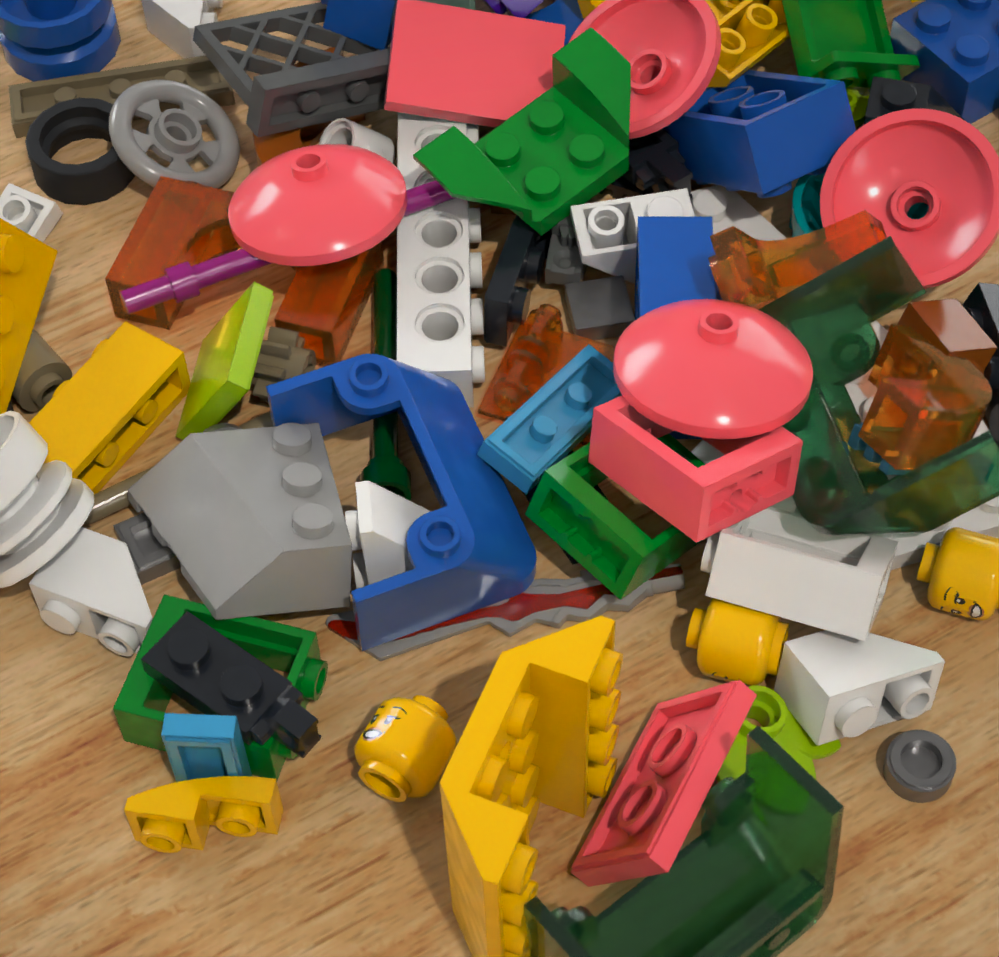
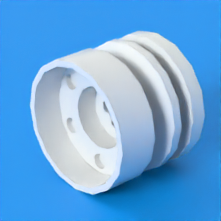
M14 411L0 414V588L14 585L32 575L51 560L75 536L87 520L95 503L94 492L82 480L73 478L72 469L66 462L54 460L43 464L48 455V443L20 413Z

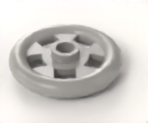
M171 80L143 81L123 91L111 108L108 128L112 145L124 165L150 186L177 195H201L218 189L234 174L240 156L237 132L225 111L200 90ZM159 102L180 106V109L171 108L161 112ZM134 115L149 120L150 123L146 134L132 129ZM207 124L216 140L203 141L201 125ZM149 150H153L159 157L170 162V165L166 168L152 160L146 153ZM197 156H201L210 167L195 172L188 162L193 161Z

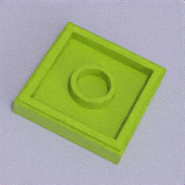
M254 281L203 339L175 437L184 440L190 433H201L208 427L218 424L250 390L274 299L272 295L273 290Z

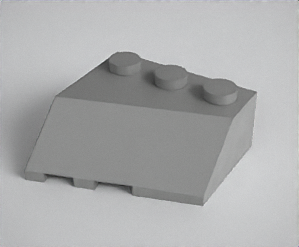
M285 423L275 427L190 433L128 489L129 502L137 512L143 511L152 522V533L161 546L168 545L180 561L181 573L215 620L350 607L352 542L319 423Z

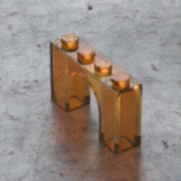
M160 176L105 278L115 317L167 330L171 329L184 302L176 304L175 300L171 299L128 314L120 291L165 276L164 269L188 261L190 266L241 249L242 247L237 243L232 234L228 218L229 204L235 192L204 186L194 181H182ZM382 241L363 253L338 262L316 266H290L296 271V274L274 318L275 327L299 332V337L305 338L303 348L315 351L316 365L325 367L342 360L373 291L374 275L384 266Z

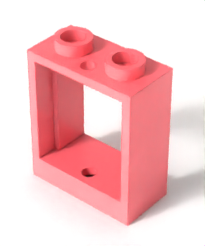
M623 395L593 408L588 462L696 543L794 495L803 440L782 426L770 432L746 438H702L722 452L724 456L697 468L657 439L673 432V430L646 418L633 408Z

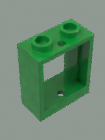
M666 434L657 438L697 468L705 465L672 435ZM589 442L545 470L525 515L621 600L701 541L696 543L673 525L651 539L593 487L607 479L608 476L588 462Z
M164 594L115 702L113 711L124 741L166 752L161 733L165 711L173 692L145 672L141 658L187 611L270 668L288 672L287 679L303 694L304 701L300 706L306 709L309 699L317 701L321 696L327 678L328 664L327 661L321 660L316 632L253 616L215 620L204 604ZM270 737L264 745H260L255 741L250 746L244 743L251 773L259 777L275 778L278 780L286 758L295 759L297 756L296 753L273 737Z

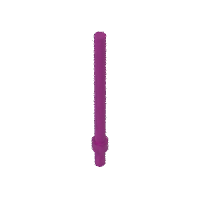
M436 180L407 190L408 203L404 216L455 199V197H452ZM241 248L190 266L189 262L186 261L164 269L165 276L122 290L120 295L127 313L131 314L174 299L176 304L198 297L200 296L199 289L272 263L254 257Z

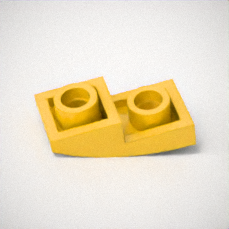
M219 776L174 782L128 797L124 808L135 841H140L144 846L163 853H176L181 848L204 850L210 825L217 826L221 831L238 837H251L257 832L278 835L284 810L277 780L275 778L254 776Z

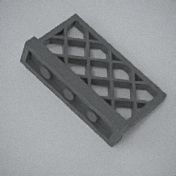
M321 2L197 25L194 28L193 41L249 107L246 124L257 137L384 109L391 46H388L387 49L379 50L317 25L316 23L324 22L327 5ZM280 31L297 38L294 42L267 33ZM306 40L336 48L334 53L304 44ZM233 41L246 45L248 48L246 51L222 45L220 42ZM260 49L286 57L287 59L285 63L256 55V53ZM344 51L357 54L350 57L342 56ZM296 61L310 64L302 67L294 66ZM247 71H251L261 75L254 76L252 81V79L247 75Z

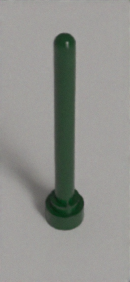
M382 268L374 275L373 354H379L397 361V276L391 269ZM398 411L373 419V458L361 472L360 482L371 481L411 501V473L405 467L403 461L398 458Z

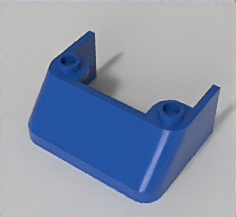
M362 354L266 386L273 427L285 423H319L322 436L398 411L441 507L417 518L408 530L406 538L407 553L414 569L351 591L357 640L362 651L514 597L524 592L532 584L536 575V549L500 473L477 455L484 439L461 390L455 383L444 377L379 354Z

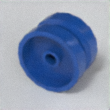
M0 0V42L6 62L16 74L35 82L99 72L116 55L121 38L112 0Z

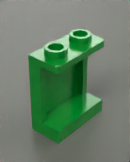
M782 0L799 76L844 81L846 89L865 87L870 92L873 76L901 80L920 67L917 55L894 54L882 0Z

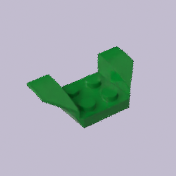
M592 27L552 55L553 87L476 143H473L458 128L452 126L413 154V159L452 197L511 209L541 236L570 215V206L586 203L629 170L631 64Z

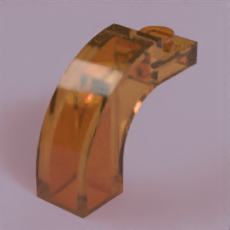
M866 210L822 229L787 239L757 240L734 226L710 236L716 255L708 259L722 300L752 307L773 318L833 305L902 278L882 222Z
M891 324L868 378V381L878 389L858 436L895 470L941 471L950 469L960 464L969 450L991 401V386L980 370L967 358L946 356L912 327Z

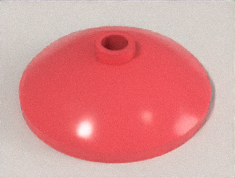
M605 0L582 21L569 40L571 42L592 27L631 64L629 139L643 137L659 131L686 113L709 85L717 68L721 51L719 23L713 10L705 0Z
M913 108L877 117L850 135L839 147L827 167L820 192V215L826 237L838 257L849 269L876 285L896 290H921L950 282L976 265L989 251L999 234V157L988 139L978 129L960 117L947 112L926 108ZM915 203H925L929 206L927 214L920 219L908 217V210Z
M319 144L285 152L253 170L233 194L228 208V218L235 240L252 256L279 265L316 266L351 258L383 241L396 229L404 217L408 197L406 184L401 172L384 157L357 146Z
M692 299L673 302L658 307L637 318L619 337L613 360V374L617 387L627 402L639 413L670 430L710 439L752 437L783 426L792 420L805 406L813 380V367L810 356L800 340L789 329L762 311L743 304L716 299Z

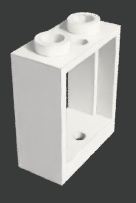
M768 507L708 537L700 567L702 572L710 573L705 596L866 641L883 603L898 541Z

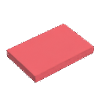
M397 0L394 12L384 110L496 128L553 87L552 55L564 47L566 25L419 0Z
M736 680L658 703L578 853L570 873L588 887L668 873L757 694L742 681Z

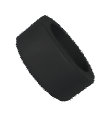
M76 98L59 102L41 112L29 126L25 140L29 160L37 185L48 197L65 204L88 205L101 202L123 191L136 176L124 165L113 146L105 155L94 161L82 164H63L51 159L60 148L73 141L94 138L111 142L108 125L110 111L113 106L112 103L94 98Z

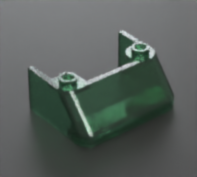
M891 236L758 309L789 329L803 344L812 362L813 380L809 398L802 410L782 427L803 440L795 492L792 497L802 517L816 531L825 535L924 533L999 496V445L989 431L905 475H897L890 480L879 469L880 463L870 462L863 457L865 450H854L847 444L854 424H860L861 419L845 385L867 373L876 363L880 352L879 339L871 322L926 293L922 282Z
M758 725L747 734L745 773L737 779L734 777L724 778L708 792L702 804L705 813L701 821V835L678 852L668 873L647 876L596 917L585 906H578L570 910L566 907H559L550 912L537 896L524 905L530 957H776L820 919L832 900L844 806Z

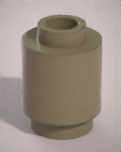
M32 330L12 396L23 409L36 412L40 411L52 399L55 390L62 382L72 378V371L38 332Z

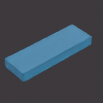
M588 344L483 441L477 455L527 495L540 482L545 470L564 459L591 432L593 408L622 396L615 382L613 362Z

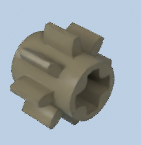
M271 326L268 340L262 341L251 384L255 385L253 396L260 397V401L268 402L266 386L315 370V351L303 348L305 338L299 337V332Z

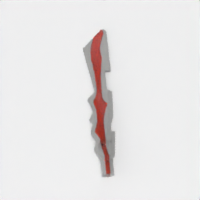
M680 563L668 565L621 600L587 570H580V577L566 580L534 579L528 589L519 595L364 651L379 661H383L487 624L511 637L536 622L560 628L567 620L584 622L598 617L606 611L629 612L645 598L654 594L685 589L683 570ZM354 610L330 615L326 620L328 629L361 649L357 640Z

